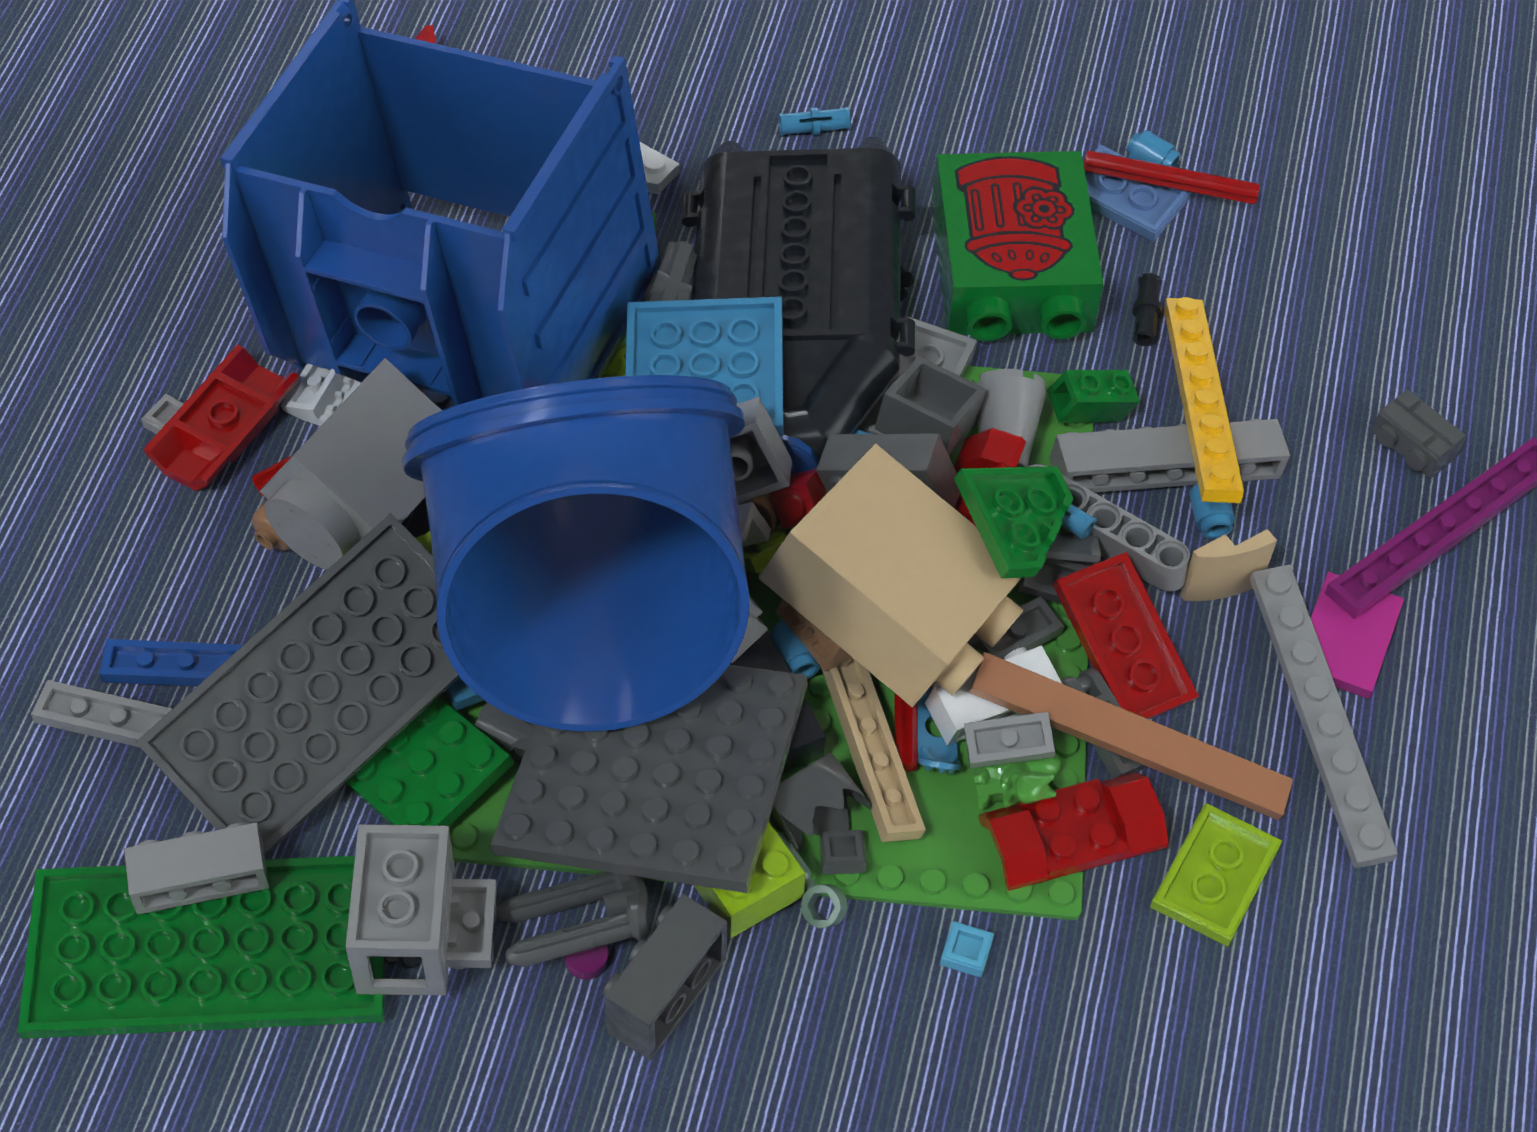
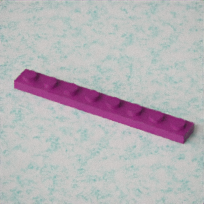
M1535 437L1531 438L1328 583L1325 594L1351 617L1356 618L1537 486V439Z

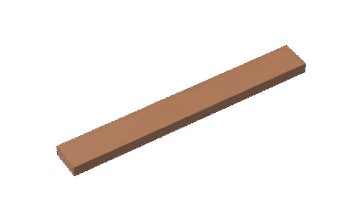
M984 652L982 655L985 658L977 667L969 690L970 694L1021 715L1048 712L1050 725L1057 730L1273 819L1279 820L1284 815L1293 782L1292 778Z

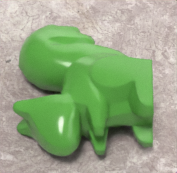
M1055 753V757L975 768L974 782L977 786L978 809H985L990 801H1003L1004 807H1010L1019 801L1024 804H1030L1055 797L1056 792L1048 784L1059 772L1061 761Z

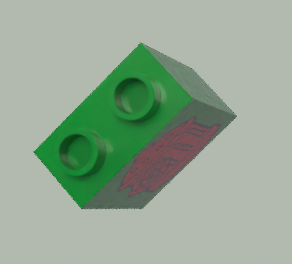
M1081 151L937 154L931 205L946 329L960 335H970L972 338L980 341L998 340L1007 334L1044 333L1053 339H1068L1081 332H1094L1104 283Z

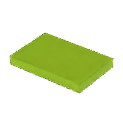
M1205 803L1155 894L1150 908L1229 947L1280 848L1282 840Z

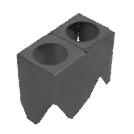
M831 752L779 783L769 819L779 832L785 833L796 851L800 852L803 846L801 832L813 836V834L820 835V831L849 830L847 796L852 797L870 810L871 804Z

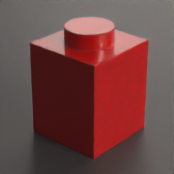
M817 468L792 474L790 476V486L770 492L782 529L796 526L827 494L816 472Z

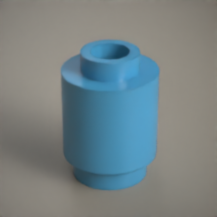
M1148 130L1143 131L1142 134L1135 133L1126 148V151L1130 153L1128 158L1176 167L1181 158V154L1175 151L1176 147Z
M1197 482L1189 492L1197 529L1202 532L1204 537L1211 539L1219 538L1225 534L1228 535L1233 530L1232 524L1235 521L1232 503L1202 502Z
M783 620L778 622L770 632V636L791 673L803 674L807 676V679L811 678L819 671V663Z

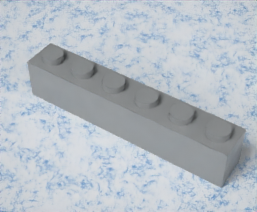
M1252 419L1249 421L1229 422L1242 481L1280 479L1290 458V453L1278 419ZM1186 424L1170 427L1152 428L1147 426L1139 429H1107L1099 432L1057 434L1049 457L1051 466H1058L1063 476L1092 492L1196 485L1198 482Z

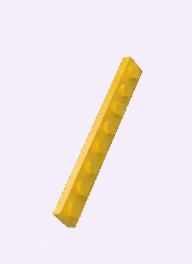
M1189 297L1166 298L1164 313L1201 501L1241 503L1244 489L1203 300Z

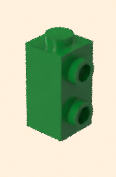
M1065 370L1047 390L1059 423L1121 422L1140 403L1128 370Z

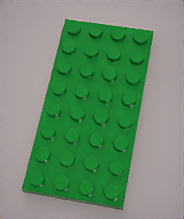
M355 856L265 859L269 882L268 889L142 914L136 913L129 896L126 865L36 869L18 1034L21 1039L384 1022L385 994H356L346 952ZM369 956L373 978L385 979V956Z

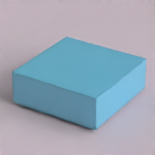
M952 921L940 965L982 978L994 933Z

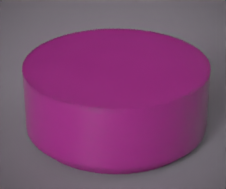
M607 945L564 956L567 970L579 979L588 980L598 977L605 971L608 965Z

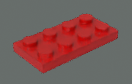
M1127 552L1059 578L1052 584L1093 668L1100 672L1122 709L1146 719H1152L1199 697Z

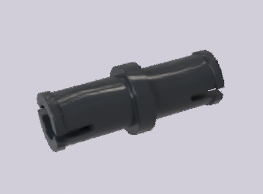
M1144 273L1142 277H1138L1137 300L1133 303L1132 308L1133 316H1135L1133 341L1140 346H1151L1152 342L1156 343L1157 319L1162 314V305L1159 302L1162 280L1161 277L1154 273Z

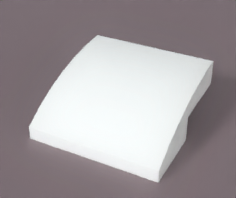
M307 364L300 374L301 380L288 393L281 407L283 411L301 420L321 426L361 383L335 373L334 369L328 370Z

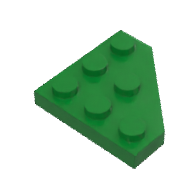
M1058 466L962 468L954 477V481L1001 579L1034 577L1043 567L1048 549L1053 544L1063 523L1064 514L1070 508L1074 499Z

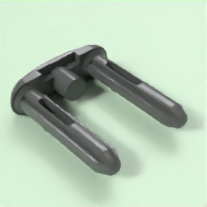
M602 872L507 898L497 906V919L501 922L518 923L602 899L607 913V917L519 940L507 949L505 955L507 962L511 965L526 967L631 937L636 938L638 941L642 938H647L652 930L653 917L646 885L642 877Z

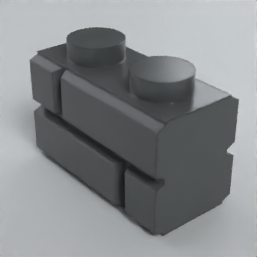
M1408 389L1381 409L1372 429L1380 444L1387 448H1393L1405 458L1406 463L1411 469L1423 472L1430 479L1440 472L1444 466L1446 467L1457 458L1467 437Z

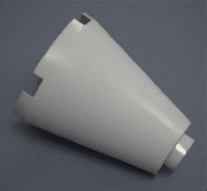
M1019 369L986 371L980 374V381L975 383L987 389L976 422L978 431L981 433L990 428H995L1021 436L1027 442L1017 467H1027L1046 397V382L1036 374H1034V380L1023 377V370Z

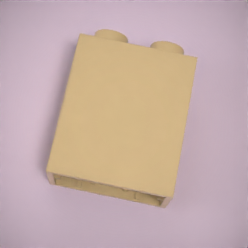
M876 443L789 532L758 577L912 708L934 682L953 696L985 658L967 643L971 637L976 634L993 648L1024 611L1007 597V594L1021 578L1001 579L977 527Z

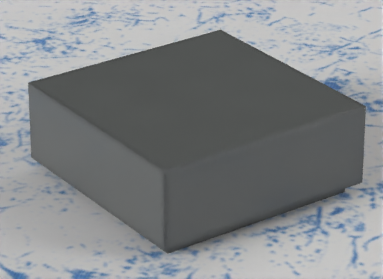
M862 830L820 831L819 845L822 874L865 873L866 859Z

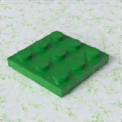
M438 697L344 785L390 825L450 826L514 762L506 751Z

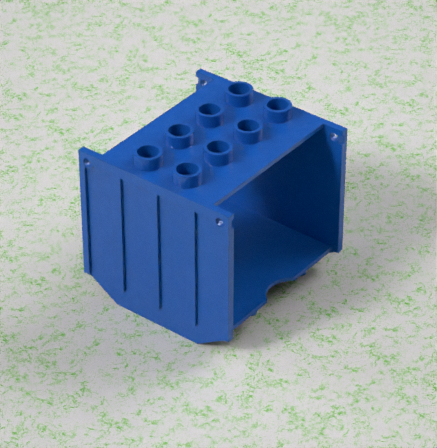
M337 0L220 157L221 163L225 168L222 238L265 353L294 364L296 368L302 370L307 364L328 370L334 369L335 373L360 383L386 358L416 387L444 394L453 401L454 406L530 387L602 378L627 335L628 302H646L644 301L646 289L654 273L658 270L660 262L625 58L613 55L609 61L610 69L607 73H601L596 81L361 27L354 0ZM408 192L508 216L509 219L502 228V231L415 210L412 209Z

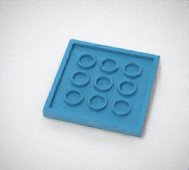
M782 297L628 302L625 376L678 375L700 377L721 382L727 385L736 396L737 404L760 397L778 434H784Z

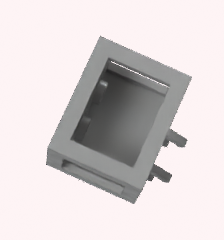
M358 824L346 938V952L356 994L446 995L449 967L457 970L464 968H492V962L494 961L493 926L497 920V883L494 879H456L449 826ZM369 956L421 957L425 979H374Z

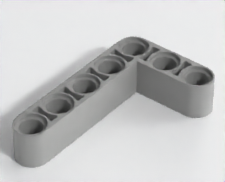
M1034 464V465H1031V466H1028V467H1047V466L1040 465V464ZM1063 476L1074 498L1071 504L1097 519L1093 530L1088 536L1098 537L1101 556L1109 559L1127 552L1139 578L1164 591H1175L1184 586L1190 560V551L1185 544ZM1063 526L1059 529V532L1063 534L1075 535Z

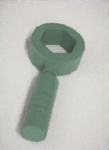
M778 833L781 840L806 873L804 887L807 891L803 895L801 910L805 920L817 928L833 927L839 924L847 912V899L844 893L832 884L816 885L811 878L810 869L792 843H790L785 833ZM820 893H828L834 905V909L828 919H821L814 906Z

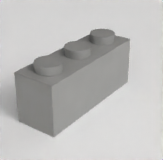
M257 822L251 824L233 823L225 827V829L204 833L192 831L185 833L179 838L163 841L146 840L140 842L137 846L124 848L128 891L137 914L269 888L263 841Z

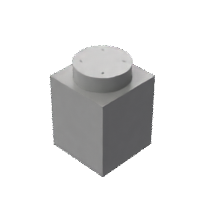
M384 358L259 491L268 499L265 504V514L273 530L287 546L303 559L315 566L328 570L390 513L402 523L425 498L423 481L410 478L403 470L402 458L407 451L405 440L412 426L442 410Z

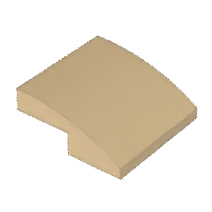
M1266 529L1235 546L1225 534L1194 550L1180 596L1184 601H1209L1227 598L1253 589L1250 582L1252 572L1268 568L1277 539Z

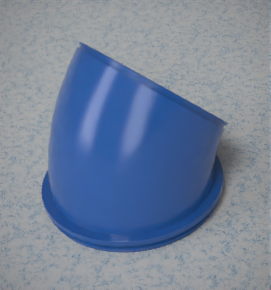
M638 375L576 380L530 387L476 399L439 411L412 426L405 440L407 451L402 458L403 470L407 476L423 481L435 573L439 637L452 667L477 695L499 710L539 726L569 731L616 730L643 724L676 711L704 693L728 668L743 641L748 624L750 605L730 439L744 429L745 421L742 409L736 406L737 398L727 385L711 379L678 375Z

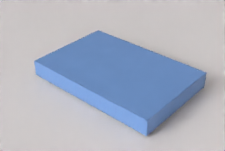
M1101 144L1095 150L1096 152L1124 157ZM1085 171L1091 210L1152 242H1155L1190 200L1191 192Z

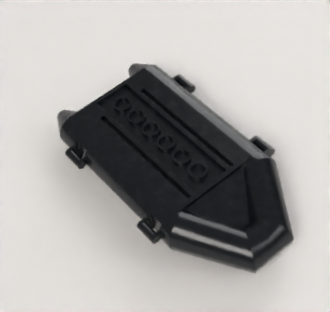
M877 137L864 139L857 148L744 151L737 142L726 141L702 165L699 191H689L684 194L682 224L686 227L697 225L695 253L698 256L693 268L691 300L782 297L784 434L779 435L800 439L813 449L820 461L829 434H855L897 378L900 370V354L909 357L915 353V321L910 318H900L901 219L912 221L915 218V188L910 185H901L899 160L884 142ZM698 203H699V206H700L701 209H700V211L697 213V206H698ZM900 333V342H897L896 340L898 339Z

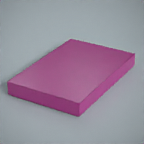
M1327 572L1311 616L1313 627L1335 686L1370 699L1404 598L1389 593L1359 616L1353 618L1325 594L1328 583L1339 576Z

